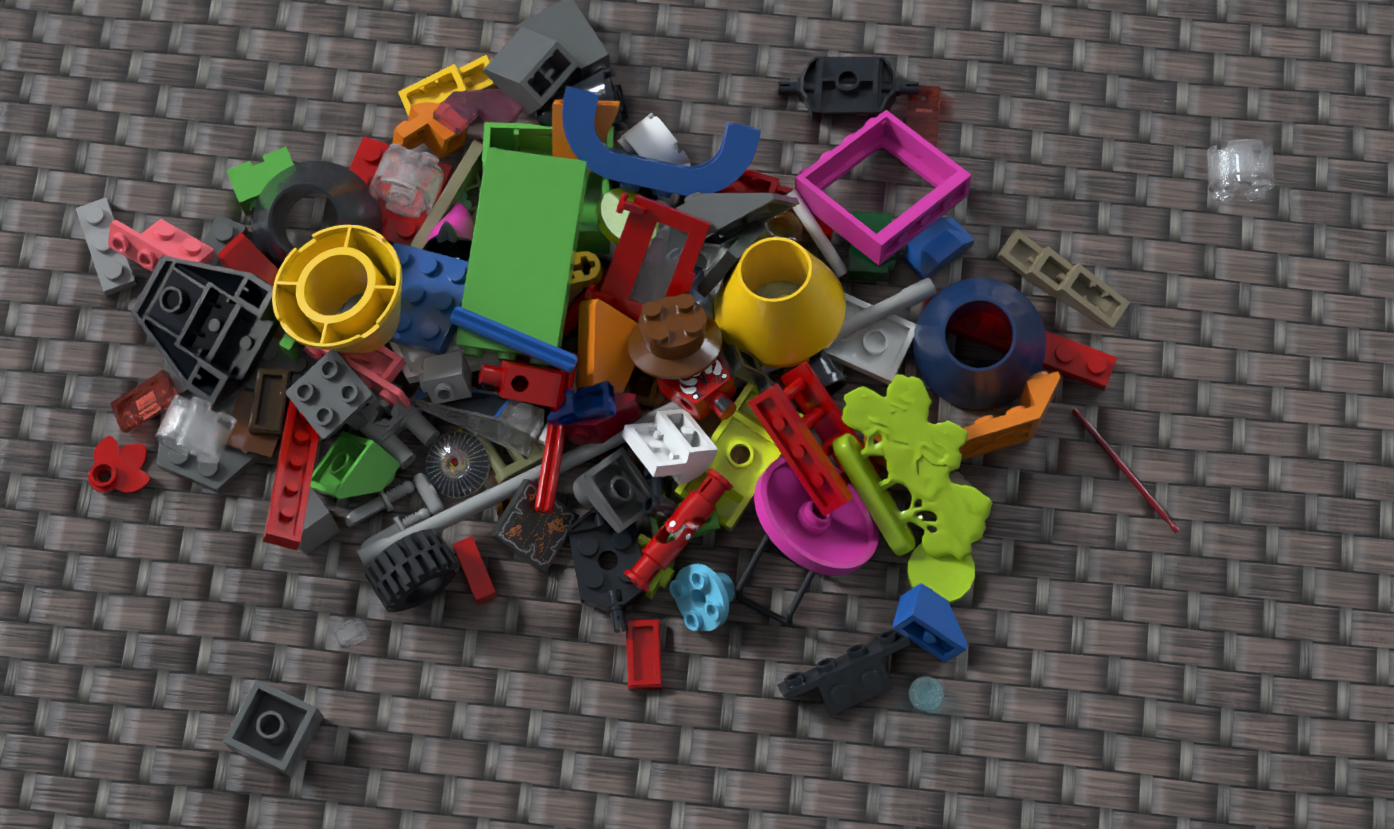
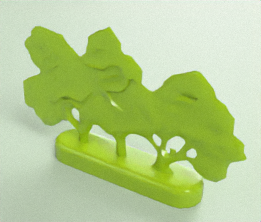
M895 375L887 388L886 397H882L864 386L845 394L846 406L843 409L842 421L848 427L861 431L867 437L866 446L863 449L853 435L845 434L833 440V450L890 548L898 556H902L915 548V538L907 522H912L924 529L922 545L927 555L939 558L943 555L951 554L962 561L965 560V557L972 552L971 544L983 538V533L986 529L985 520L989 517L992 506L991 499L975 487L952 483L949 478L950 472L960 467L962 455L959 449L965 445L969 431L948 420L937 424L928 422L929 406L932 401L929 398L923 381L914 376L908 378L904 375ZM881 435L882 441L874 444V437ZM869 456H883L886 459L888 478L881 480L870 462ZM896 483L904 484L912 496L910 508L900 512L887 488ZM921 499L922 506L916 508L915 502ZM924 510L935 513L937 520L922 521L924 519L923 516L917 517L916 513ZM927 527H936L937 531L935 533H930Z

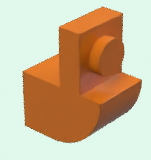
M434 102L418 103L410 107L408 121L401 122L395 128L391 150L400 158L424 143L441 160L464 145L469 125L447 106Z

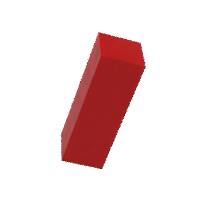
M473 536L453 543L477 604L481 605L497 598Z

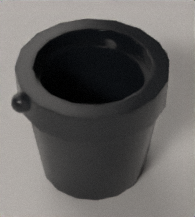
M823 349L809 357L810 361L807 362L830 396L835 395L846 386L847 375H843L842 372L838 371Z

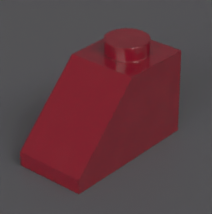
M571 390L563 419V426L569 442L581 445L589 443L603 444L624 430L625 425L633 424L641 419L642 410L636 394Z

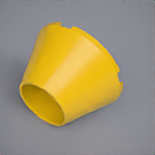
M338 225L312 234V240L303 245L299 250L294 248L289 253L276 275L272 302L277 320L290 337L307 347L356 354L369 353L381 348L393 337L400 321L402 267L396 251L381 234L359 225ZM365 292L353 308L338 314L341 307L350 298Z
M781 237L762 239L747 248L720 283L714 299V319L724 341L729 346L731 344L736 345L754 354L764 364V367H791L805 361H810L809 357L815 355L823 348L827 349L835 341L842 329L846 314L844 290L835 273L801 245ZM776 281H787L801 287L795 293L778 299L764 298L754 294L763 285Z

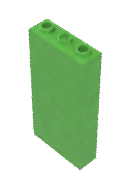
M487 147L462 308L561 349L589 174L587 161ZM458 327L455 344L460 350H464L463 355L483 358V354L488 353L497 355L496 359L500 361L501 359L516 362L517 358L530 359L529 364L550 366Z

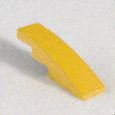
M485 55L461 68H457L453 64L398 91L408 116L410 107L418 103L434 102L453 109L500 92L501 90L482 71L492 59Z

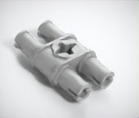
M391 383V384H393L394 386H396V387H398L399 389H401V387H400L398 384ZM371 388L370 390L376 399L370 405H365L361 411L368 422L359 431L367 439L375 441L401 464V469H405L415 460L416 455L397 437L403 429L408 428L428 447L438 439L440 432L421 414L422 409L419 404H414L409 399L411 405L407 409L398 403L395 406H391L379 397L378 394L380 392ZM386 413L389 416L392 415V419L388 421L385 418L382 419L381 416Z

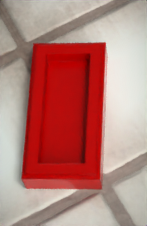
M660 619L626 621L628 627L626 631L628 690L663 689Z

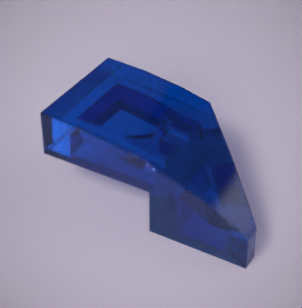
M607 380L577 390L576 393L568 388L564 393L565 401L557 412L551 411L547 417L551 425H571L572 423L616 415L614 387Z

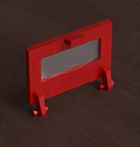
M623 192L616 212L622 214L623 210L630 211L601 291H595L596 284L590 282L583 301L600 299L627 317L639 321L642 306L646 302L656 301L665 297L679 296L685 292L689 293L696 275L693 269L711 222L636 194L632 203L627 201L629 194Z

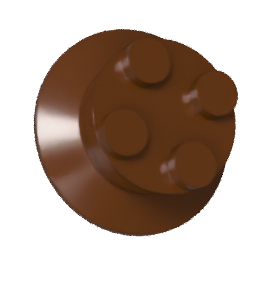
M681 294L679 296L665 297L656 301L646 302L642 306V313L638 324L632 330L628 340L631 360L641 371L661 379H683L703 372L716 361L722 349L721 331L716 322L706 315L704 309L695 302L692 295Z

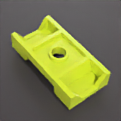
M749 382L734 403L737 407L734 414L730 418L722 420L710 438L718 448L712 464L699 477L690 482L679 484L675 490V495L684 500L691 490L696 491L707 478V471L712 468L720 473L733 485L731 491H726L716 503L719 523L729 531L733 530L750 505L760 475L773 461L782 455L747 403L760 394L757 386ZM743 446L749 450L750 458L746 463L737 464L731 459L730 454L735 447Z

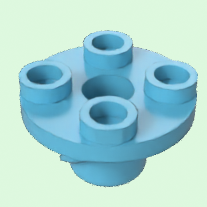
M691 564L681 569L669 586L670 593L675 598L677 606L684 617V623L690 630L711 631L720 627L726 621L729 612V602L735 596V586L731 578L725 573H715L712 569L702 564Z

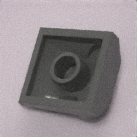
M623 447L582 474L573 484V492L576 499L585 507H595L617 533L626 529L645 514L643 512L644 501L648 495L652 494L650 485Z

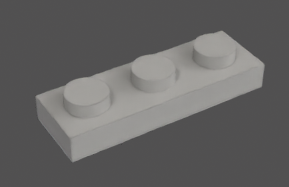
M105 197L77 207L76 211L105 295L109 296L137 286L129 259L108 246L110 223L115 218L107 198Z

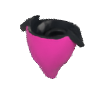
M455 203L451 212L431 230L427 240V250L453 258L459 257L460 260L469 262L475 221L462 203Z

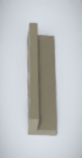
M475 140L472 142L410 247L428 251L427 240L431 230L451 212L453 205L457 203L462 193L465 191L468 194L480 190L482 183L479 173L483 168L482 143ZM476 179L478 184L472 185ZM478 206L472 207L469 211L470 214H473L474 221L476 220Z

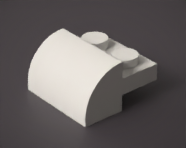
M683 409L657 411L654 422L625 425L622 433L624 440L653 477L671 475L678 485L690 482L704 473L712 464L718 448L693 417Z

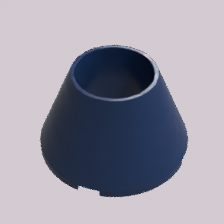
M974 278L949 285L938 292L926 304L915 326L913 352L921 377L927 386L943 400L964 409L989 410L1007 405L1019 398L1029 377L1040 372L1046 353V335L1038 311L1031 301L1019 290L1001 281ZM986 312L997 316L1006 324L1012 336V345L1007 355L1001 361L989 367L973 368L960 363L952 356L946 345L947 336L952 325L966 314Z

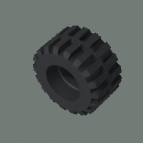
M426 529L409 534L383 550L367 568L365 578L386 611L395 613L414 608L438 594L453 580L459 571L460 564L436 529Z

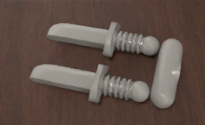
M418 473L414 476L413 482L405 481L402 485L399 484L398 487L392 488L393 490L390 489L387 493L384 490L377 492L378 497L356 508L346 516L345 522L347 526L352 527L385 508L390 512L394 509L391 502L394 503L397 499L400 500L406 494L412 493L415 487L428 509L422 508L417 513H412V516L409 515L408 518L405 517L406 519L403 518V521L400 520L398 515L392 518L395 524L365 540L361 548L430 518L431 513L436 515L444 510L442 501L425 474Z

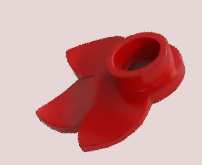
M109 435L95 447L93 452L95 464L88 473L89 484L95 491L110 493L118 490L129 494L143 489L151 481L149 475L141 470L147 457L146 445L130 444L119 448L116 440ZM104 474H111L109 481L101 482V477Z

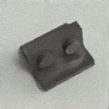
M331 350L286 391V395L324 440H328L345 423L360 430L368 422L361 411L374 397L373 392L340 352Z

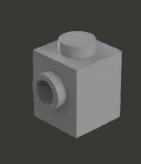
M463 350L424 358L423 372L419 373V382L423 393L428 392L433 405L472 397V371L465 355H463Z

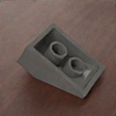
M696 192L687 196L684 199L685 203L675 209L711 222L702 246L719 248L741 236L755 220L765 223L800 203L798 198L775 193Z

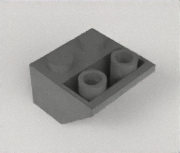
M521 27L482 71L528 116L548 101L580 63L557 40Z

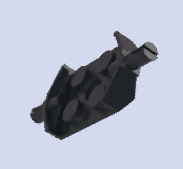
M814 57L807 63L802 76L798 77V82L779 81L778 93L779 95L801 96V100L812 120H816V114L880 115L885 110H890L897 96L919 95V81L900 82V77H896L890 62L885 57ZM844 78H853L857 81L855 85L848 88L839 84Z
M594 507L568 527L580 600L582 604L594 609L609 611L613 623V632L620 633L618 619H620L622 632L628 630L624 613L626 612L625 608L638 601L645 594L644 591L623 574L626 570H631L642 557L640 544L638 543L636 523H632L626 529L617 533ZM611 554L618 559V564L614 569L604 570L599 566V561L604 555Z

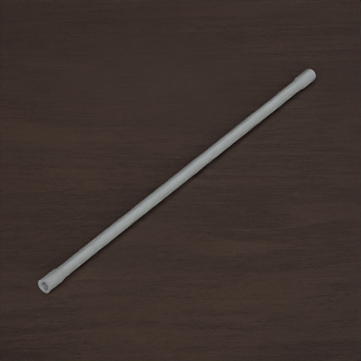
M927 277L904 288L900 293L846 318L834 342L900 310L913 307L935 296L937 292L933 282ZM764 366L761 367L762 371L765 374H769L775 370L780 369ZM731 373L735 389L748 383ZM672 401L641 416V419L633 424L654 422L657 411L682 408ZM623 430L603 444L589 443L587 445H580L562 454L559 474L625 443L626 441L622 437ZM541 465L388 538H382L357 550L365 569L369 567L383 550L409 534L426 529H436L440 532L514 496L523 479H529L538 485Z

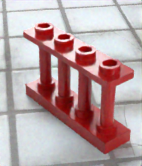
M805 361L781 376V381L786 388L782 390L779 384L776 383L747 403L822 515L825 516L854 498L847 487L851 481L834 453L833 440L842 435L851 434L858 440L863 449L865 447L854 430L842 421L843 414L809 363ZM792 399L795 400L805 415L802 418L790 402ZM811 427L814 428V430L824 443L821 446L818 444V442L810 432L809 429ZM832 455L842 470L840 474L829 460V456ZM869 456L868 458L870 462L872 463L876 472L879 474L880 469L878 468L872 457Z

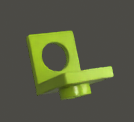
M640 534L638 543L644 549L651 539ZM675 559L666 570H661L649 584L650 589L646 593L648 598L652 599L660 586L663 588L667 587L675 573L671 569Z

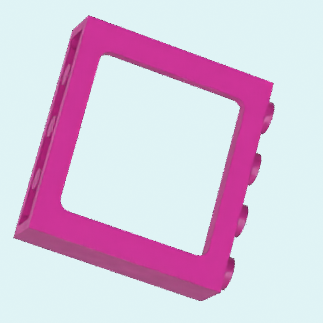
M885 110L876 118H870L864 127L856 133L847 135L842 143L832 151H826L812 166L802 169L795 178V189L814 215L879 266L965 199L969 193L972 175L889 111ZM883 148L933 185L935 189L876 234L826 195L823 190L876 150Z

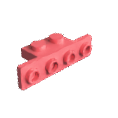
M163 219L158 220L142 234L117 220L110 223L108 246L151 272L154 271L162 255L204 264L213 259L214 249Z
M307 346L303 348L309 356L317 361L330 351ZM385 346L364 354L340 352L369 389L373 388L380 392L378 394L379 397L391 406H395L398 403L406 409L411 405L405 393L391 384L406 365L403 357Z

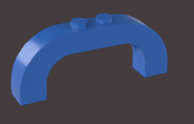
M566 86L562 107V120L565 136L572 151L579 160L587 161L591 171L607 179L619 181L621 188L639 191L640 186L653 189V195L671 198L672 193L686 196L696 192L715 193L735 182L749 167L756 153L761 130L728 121L726 122L723 140L718 152L709 161L701 165L684 166L613 150L601 141L594 126L599 93Z

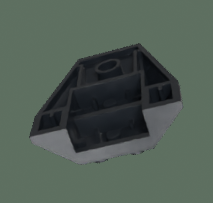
M165 255L161 256L131 311L132 315L185 387L215 407L250 380L280 325L273 309V285L253 273Z

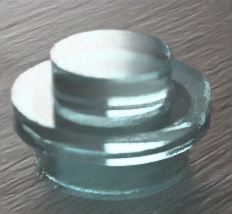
M931 677L916 679L909 690V699L912 705L924 712L933 711L938 708L944 697L941 684Z

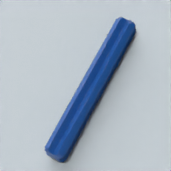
M456 306L451 314L450 322L453 325L565 372L572 373L575 369L578 358L570 352L460 306Z

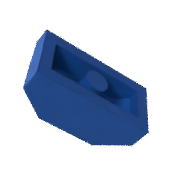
M942 216L907 243L903 260L921 280L927 277L931 278L973 246L974 239L954 218Z

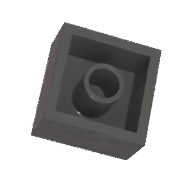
M255 679L223 743L232 751L292 778L324 716L317 707Z

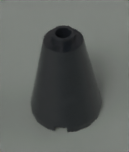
M611 67L603 69L571 87L599 93L598 101H620L619 111L612 124L615 132L627 130L629 125L623 123V120L628 119L626 101L621 84L614 85L611 77L617 76V74ZM565 90L549 98L541 109L537 110L540 126L552 127V104L555 100H564Z

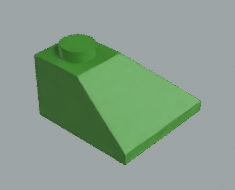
M343 431L313 471L310 486L315 491L337 499L381 492L384 487L393 481L395 472L401 464L375 441Z

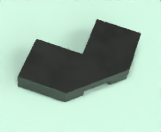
M732 344L723 351L733 375L757 386L759 393L764 392L776 383L779 384L782 390L786 388L779 379L774 382L762 371L761 367L764 364L754 354ZM791 400L790 402L792 403V405H793L794 408L796 409V407H795V405H794V403H793V400Z

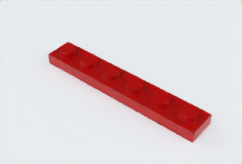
M933 297L926 300L924 307ZM973 312L962 316L952 325L949 331L952 334L1005 354L1009 352L1012 345V336L1006 324L997 316L986 312ZM1045 331L1046 353L1042 367L1053 372L1058 371L1061 375L1105 391L1117 357Z
M289 400L263 542L297 551L301 542L319 434L291 400Z

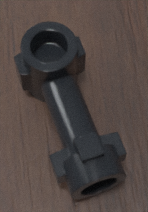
M646 468L644 470V478H646L651 486L652 494L646 497L643 504V512L647 516L653 517V519L665 522L677 509L676 502L665 496L664 484L670 481L669 475L653 477Z

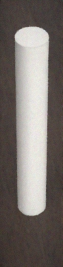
M794 189L785 196L798 198L800 204L793 207V210L836 276L839 278L847 273L849 270L797 190Z

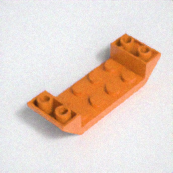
M1042 371L1030 376L1029 380L1025 383L1019 402L1020 406L1009 409L1006 415L994 418L992 415L981 417L974 421V425L962 428L969 431L965 445L959 449L962 455L961 461L1033 439L1053 400L1060 380L1059 372L1048 374L1047 371ZM865 435L863 442L864 447L866 446L867 437ZM881 435L874 437V444L882 441ZM871 456L875 463L887 468L886 459L883 456Z

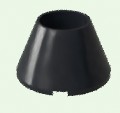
M326 161L302 162L281 171L265 186L255 205L252 220L255 246L279 270L285 258L294 249L286 233L288 213L298 200L311 194H325L332 201L337 212V226L359 225L372 229L382 235V215L378 201L371 188L361 177L346 167Z

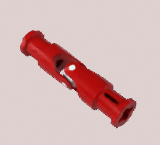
M711 468L707 471V478L696 491L691 490L677 507L674 514L642 550V557L632 569L626 570L623 573L645 593L649 591V584L658 573L669 567L690 541L694 533L701 528L714 512V505L722 495L733 488V485ZM670 534L675 537V540L667 543Z

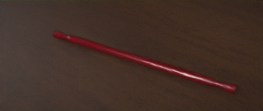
M1077 407L1073 409L1072 413L1081 420L1083 426L1160 517L1170 525L1171 530L1175 534L1179 532L1180 528L1170 520L1169 515L1090 422L1082 416Z

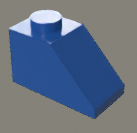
M922 583L900 596L892 626L894 630L905 637H909L912 642L944 663L967 650L968 644L948 600Z

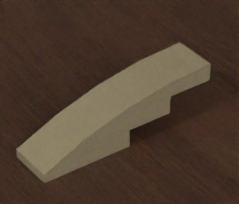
M1019 230L1012 233L996 257L1046 293L1109 329L1114 328L1130 303L1078 263L1073 266L1049 246L1044 249Z

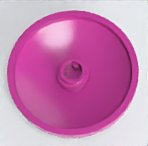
M784 457L773 461L760 475L754 492V502L758 518L772 542L795 563L819 574L843 576L860 569L872 557L877 548L879 528L852 483L848 484L847 487L854 498L823 516ZM835 467L837 472L840 474L842 471Z

